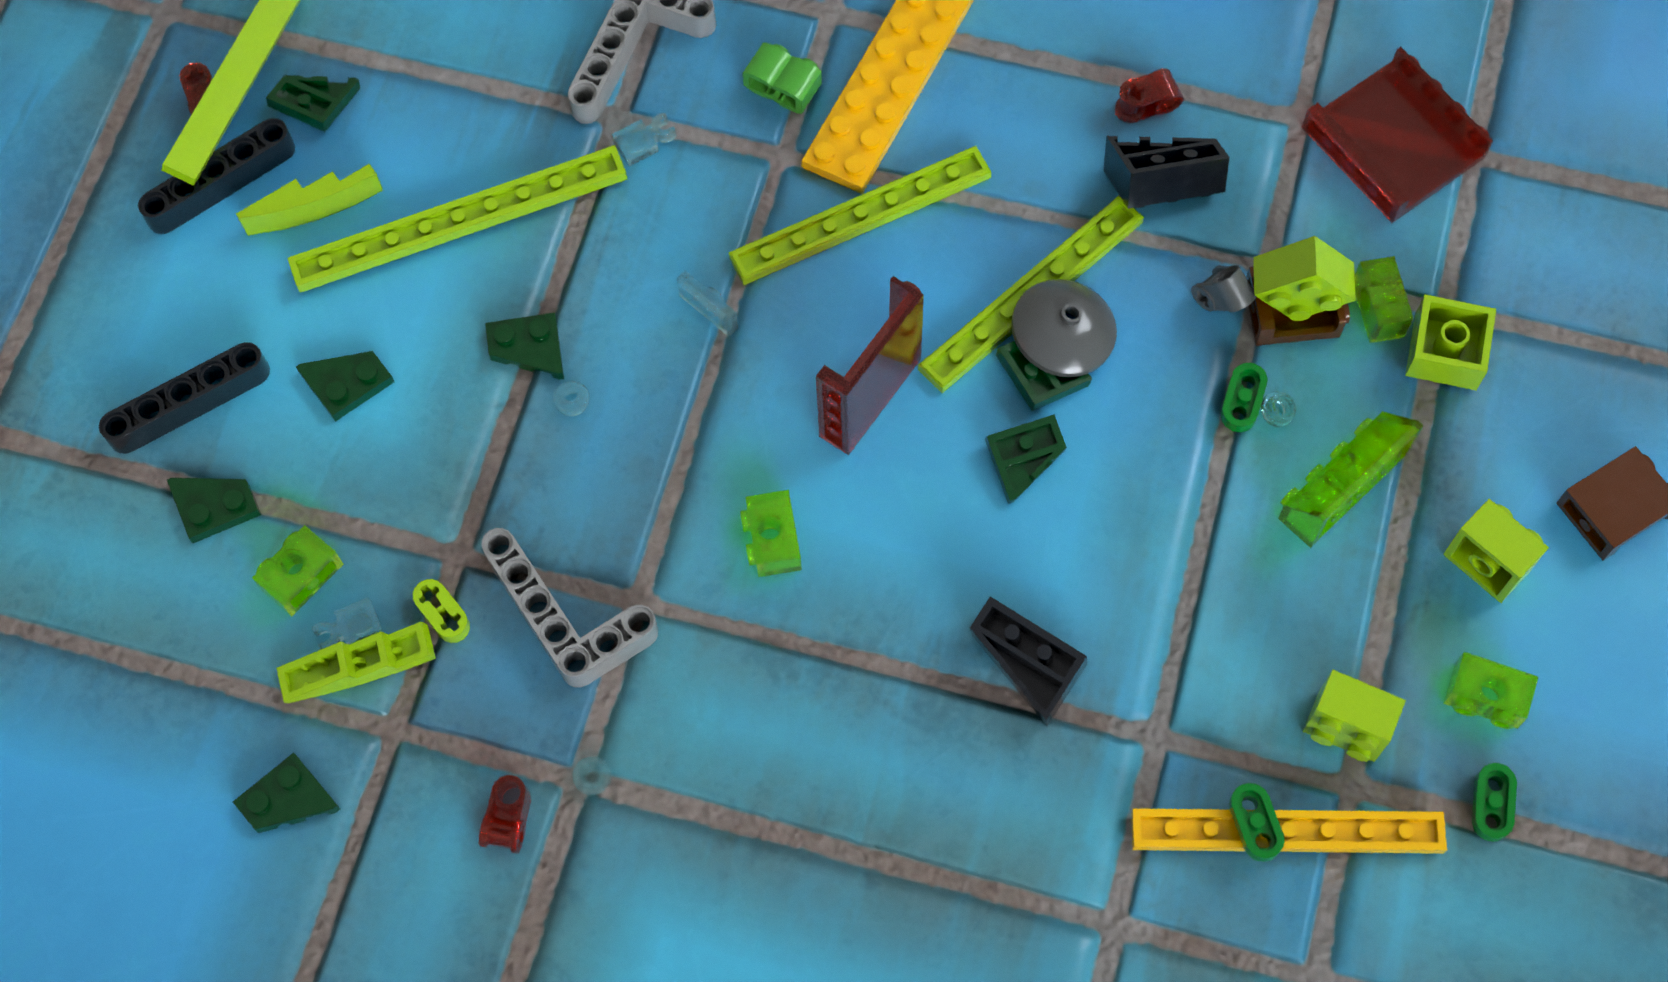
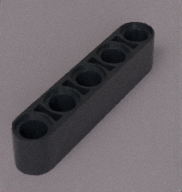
M269 118L215 150L194 186L173 176L146 192L138 202V209L150 229L158 234H166L175 230L291 158L295 152V144L286 124L280 119Z
M251 342L240 343L106 413L99 422V431L116 452L121 454L133 452L262 384L270 374L269 364L257 345ZM255 361L252 366L244 368L248 362ZM223 377L221 382L212 385L216 379ZM191 394L187 400L180 402L182 397ZM159 411L155 417L147 419L151 413ZM126 428L121 435L115 436L120 429Z

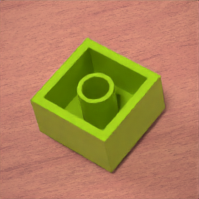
M1316 236L1253 257L1254 296L1293 321L1306 320L1311 315L1323 311H1334L1341 308L1342 305L1356 301L1354 262Z
M1424 294L1414 317L1405 376L1477 391L1488 371L1496 309Z
M1489 498L1460 528L1443 555L1497 601L1502 603L1530 573L1549 547L1543 543L1538 533L1531 529H1526L1516 521L1512 513L1505 506L1496 504Z
M1332 669L1317 694L1303 732L1310 734V738L1321 745L1332 746L1333 744L1347 750L1346 753L1356 760L1375 762L1390 743L1406 700Z

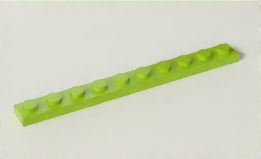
M613 145L296 254L287 259L296 286L301 293L628 180L627 173L617 148Z

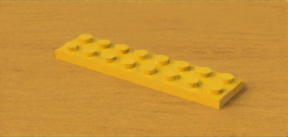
M896 0L801 161L802 168L863 194L974 0Z

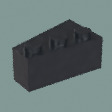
M1106 136L1103 171L1127 208H1142L1146 205L1176 202L1194 197H1207L1211 194L1225 192L1230 157L1217 139L1172 138V143H1150V137H1139V142H1117V136Z
M990 596L970 626L971 634L1044 724L1048 726L1086 667L1087 656Z

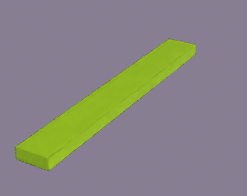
M301 0L258 1L163 162L161 171L193 186L195 185Z
M975 145L728 252L729 259L744 286L991 178L992 172Z
M1120 196L1116 197L918 364V371L941 393H944L1012 335L1011 321L1013 311L1020 297L1029 288L1047 280L1063 279L1075 281L1143 223L1144 217L1136 209L1127 208Z

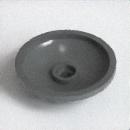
M1054 279L1032 286L1020 297L1012 315V334L1020 352L1034 366L1053 375L1076 377L1095 371L1105 363L1116 343L1117 327L1110 307L1095 291L1075 281ZM1065 313L1071 314L1075 319L1068 318Z

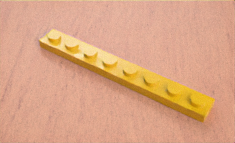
M1133 808L1131 811L1132 850L1245 851L1229 809ZM1275 810L1284 834V846L1280 852L1444 854L1447 851L1444 812ZM1256 838V844L1260 848L1269 847L1266 838Z

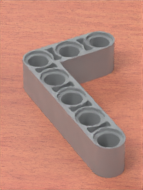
M614 0L568 90L569 102L575 120L583 124H589L599 119L648 22L694 37H708L716 29L713 1Z
M494 528L484 535L481 546L489 565L568 685L575 688L584 687L648 648L656 641L658 637L657 622L653 611L644 605H634L627 608L580 638L514 536L504 528ZM497 546H509L505 553L500 555L493 554ZM519 573L528 574L526 580L522 583L514 584L511 582L512 578ZM535 603H547L543 611L538 613L530 612L531 606ZM638 621L649 623L645 631L635 632L631 630L632 626ZM556 631L566 632L564 639L561 641H548L552 633ZM608 640L618 643L613 651L603 652L599 650L600 646ZM582 660L586 662L581 671H568V667L573 661Z

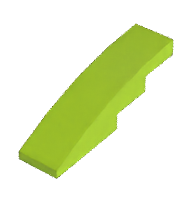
M368 164L340 181L333 171L304 188L301 187L297 179H294L239 211L236 215L247 235L284 230L317 221L348 209L383 191L376 172Z
M420 621L389 635L381 631L349 645L344 642H338L277 667L283 702L288 704L362 685L436 659L428 624Z

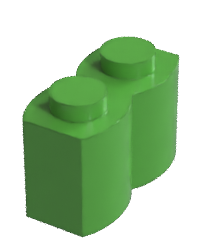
M763 42L743 71V85L759 96L772 99L780 106L798 114L803 113L822 84V71L815 62L807 58L792 57L789 51L779 44Z

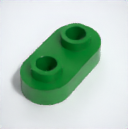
M1243 363L1237 366L1232 373L1220 414L1222 423L1231 431H1248L1257 420L1268 382L1266 372L1259 365ZM1242 382H1250L1253 388H1245ZM1233 413H1241L1244 419L1238 420L1234 418Z
M1490 763L1484 766L1478 772L1474 781L1472 826L1478 836L1492 842L1505 838L1513 830L1515 824L1517 779L1514 772L1504 764ZM1488 780L1496 781L1499 785V791L1490 789ZM1492 817L1495 819L1497 828H1490L1486 824L1485 818Z
M1245 783L1238 786L1230 797L1229 809L1244 850L1256 861H1270L1277 857L1284 846V834L1267 791L1258 784ZM1249 800L1253 802L1255 810L1246 811L1242 806V801ZM1256 838H1266L1269 847L1260 848L1256 844Z

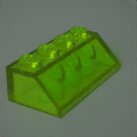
M1383 411L1373 421L1369 417L1366 418L1354 431L1356 437L1349 444L1345 440L1342 441L1330 454L1329 457L1332 460L1325 467L1318 464L1307 475L1305 480L1308 483L1303 488L1298 490L1294 487L1285 495L1280 502L1283 508L1278 519L1311 548L1408 455L1424 425L1418 420Z

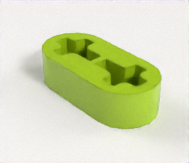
M425 579L419 582L413 591V601L420 613L445 642L458 643L464 640L470 631V622L463 609L439 581ZM430 591L432 594H436V598L440 603L439 607L435 609L431 602L426 601L424 596L426 592ZM445 614H448L452 620L457 621L459 626L457 630L453 631L451 628H447V624L443 619Z

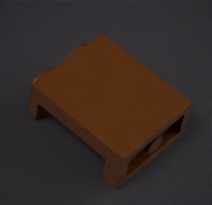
M1249 267L1246 278L1254 290V267ZM1258 297L1248 305L1256 346L1339 338L1345 324H1348L1350 321L1348 304L1342 305L1341 308L1334 311H1323L1311 315L1310 318L1302 321H1293Z
M1635 446L1568 488L1556 504L1602 561H1604L1629 540L1662 519H1668V483L1656 471L1653 461L1647 455L1642 454Z

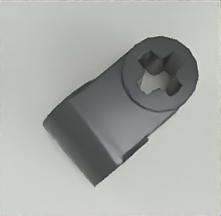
M1218 265L1212 270V275L1203 283L1195 284L1191 288V293L1196 302L1203 309L1210 312H1237L1250 305L1256 299L1254 290L1239 265Z

